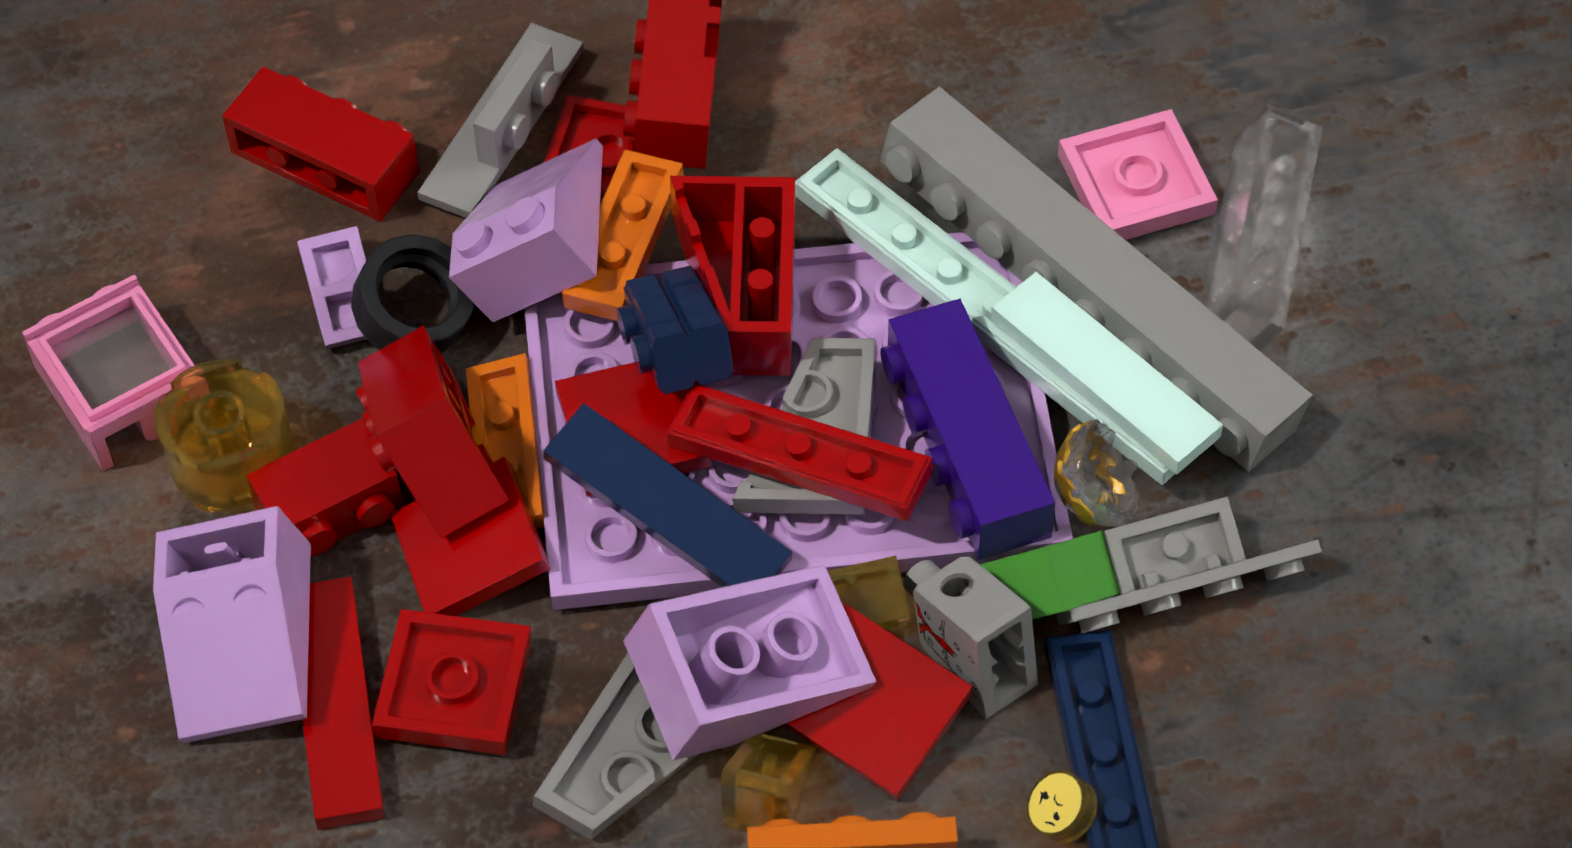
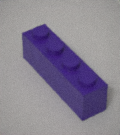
M961 298L888 319V346L880 349L882 365L891 384L899 382L906 396L903 398V410L911 432L914 435L922 433L928 449L925 450V455L932 457L933 471L931 478L936 486L945 484L952 501H949L948 509L957 536L960 539L969 538L978 560L1051 538L1055 501Z

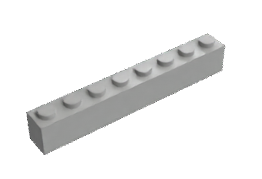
M940 86L890 122L880 162L888 168L893 177L911 187L933 206L938 215L955 224L974 240L987 256L996 259L1022 282L1033 273H1039L1223 424L1221 437L1213 443L1218 451L1225 456L1231 457L1245 470L1250 472L1296 431L1313 396L1308 390Z

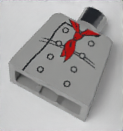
M970 556L959 557L942 569L929 559L922 560L907 572L903 580V586L914 598L919 640L923 648L935 662L973 686V694L968 700L985 719L1038 685L1031 607Z

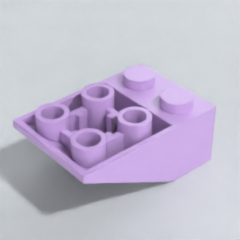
M278 506L156 532L153 593L178 739L182 743L307 718L311 544Z

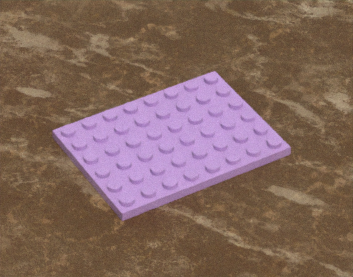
M964 232L949 233L951 237L1017 287L1022 283L1019 278L1000 262L987 256L978 244ZM855 243L795 249L791 376L731 375L730 379L703 386L781 410L783 407L782 397L812 338H876L878 354L871 438L925 455V450L928 449L922 433L914 435L911 432L903 410V398L906 396L899 382L891 384L887 379L881 361L880 349L888 346V319L934 305ZM687 260L648 264L643 277L655 274L658 279L662 278L665 271L688 266ZM562 292L524 308L545 510L546 551L551 567L548 572L552 609L559 610L680 597L722 588L596 496L586 497L582 486L544 460L543 450L565 425L556 394L555 381L633 363L634 358L631 344L625 345L622 339L618 321L564 308ZM982 344L1055 501L1051 538L978 560L969 538L960 539L953 528L948 509V503L952 500L945 484L936 486L931 476L908 522L866 508L865 515L739 514L793 552L792 560L781 574L825 565L831 580L908 572L918 562L928 559L933 561L939 568L945 567L959 557L970 556L978 564H983L1072 539L1067 507L1064 506L1061 500L1058 481L1057 484L1054 483V467L1057 454L1045 393ZM695 381V382H694V383H696V384L701 385V383H700L699 381ZM711 459L712 467L684 473L688 478L734 510L732 498L741 480L746 481L750 471Z

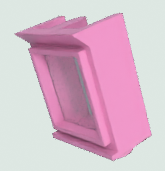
M135 274L116 284L101 288L93 296L60 313L50 314L36 325L22 331L35 369L103 472L114 466L105 440L106 437L133 423H136V426L148 441L162 437L168 428L162 408L186 395L193 401L203 418L215 413L204 373L199 371L139 285Z

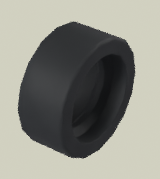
M409 234L390 238L372 250L353 285L351 309L357 327L372 346L380 350L418 329V327L407 326L391 317L381 305L378 297V286L384 274L392 269L402 267L421 270L434 277L444 288L449 299L448 313L443 321L436 326L426 328L441 353L455 344L473 313L475 304L449 278L450 246L433 237Z

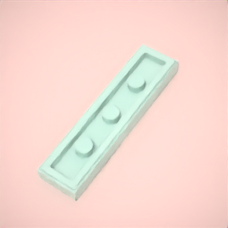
M1033 273L991 307L992 322L1176 475L1221 437L1223 428L1221 422L1039 273Z

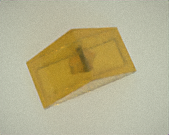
M762 733L745 740L722 770L720 789L723 826L747 832V827L762 826L771 820H796L814 763L817 747Z

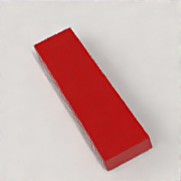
M694 383L693 388L689 389L666 432L669 446L907 522L933 471L932 457L696 383Z
M351 576L310 583L307 718L302 719L317 830L385 819L356 598Z

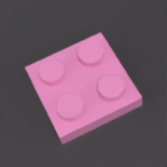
M1172 109L1059 140L1058 157L1081 204L1125 240L1216 215L1218 199Z

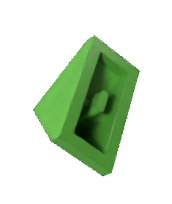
M1102 530L980 564L1031 607L1032 619L1064 612L1120 594Z

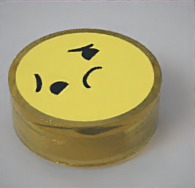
M1055 770L1042 776L1032 787L1026 803L1027 819L1031 827L1039 834L1059 843L1074 841L1085 834L1092 825L1097 811V797L1092 786L1084 779L1066 770Z

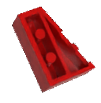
M649 0L647 19L637 18L634 54H641L643 57L642 60L632 59L629 95H638V101H626L623 130L624 137L635 138L634 152L683 163V167L706 169L722 0Z
M670 176L672 221L688 266L691 265L694 270H697L727 326L734 369L731 375L791 376L796 230L795 177Z
M424 325L357 362L363 385L355 390L365 409V412L361 413L362 418L372 435L368 438V443L386 473L395 468L398 470L441 539L510 501L503 485L498 481L489 466L492 459L483 443L477 446L470 428L476 424L455 375Z

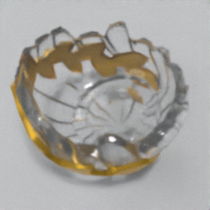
M1099 419L1090 420L1082 424L1079 423L1069 432L1062 443L1055 461L1054 485L1060 501L1081 522L1089 526L1095 524L1119 527L1133 520L1139 511L1137 502L1141 498L1136 491V483L1131 478L1139 465L1132 459L1122 460L1120 451L1112 446L1116 432L1105 423H1101Z

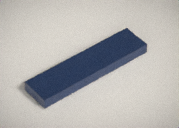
M585 403L579 407L543 450L544 460L721 587L780 575L792 560L793 552Z
M1111 630L1046 638L1044 650L1071 777L1079 784L1082 795L1079 816L1086 848H1160Z

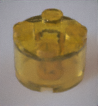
M230 359L210 360L184 370L170 383L172 390L165 397L162 404L159 400L155 409V429L170 477L179 491L191 499L194 506L201 511L215 512L220 509L237 508L254 503L246 475L295 451L294 439L279 386L269 374L259 369L261 373L259 374L253 370L242 368L241 361Z

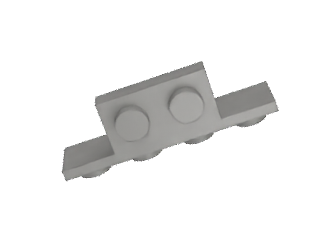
M531 23L418 191L419 200L467 218L494 188L517 151L525 143L528 134L545 108L552 102L558 88L583 52V42Z
M1227 496L1102 531L1120 594L1056 613L1059 626L1078 621L1081 633L1120 623L1117 610L1140 603L1143 615L1145 616L1182 605L1178 592L1202 586L1205 598L1244 588L1240 575L1263 569L1267 581L1304 571L1302 557L1320 553L1322 550L1317 539L1246 559Z

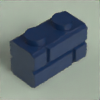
M690 265L665 271L662 278L659 279L655 274L626 281V285L623 287L626 306L616 308L617 319L625 345L631 344L634 362L640 375L650 372L658 389L664 394L693 388L695 381H699L701 385L730 379L734 369L727 326L697 270H694Z

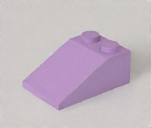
M597 139L591 140L495 185L453 232L449 278L492 322L558 294L563 289H569L597 276L603 146Z
M825 565L651 603L623 640L672 760L735 745L870 689L876 683V679Z

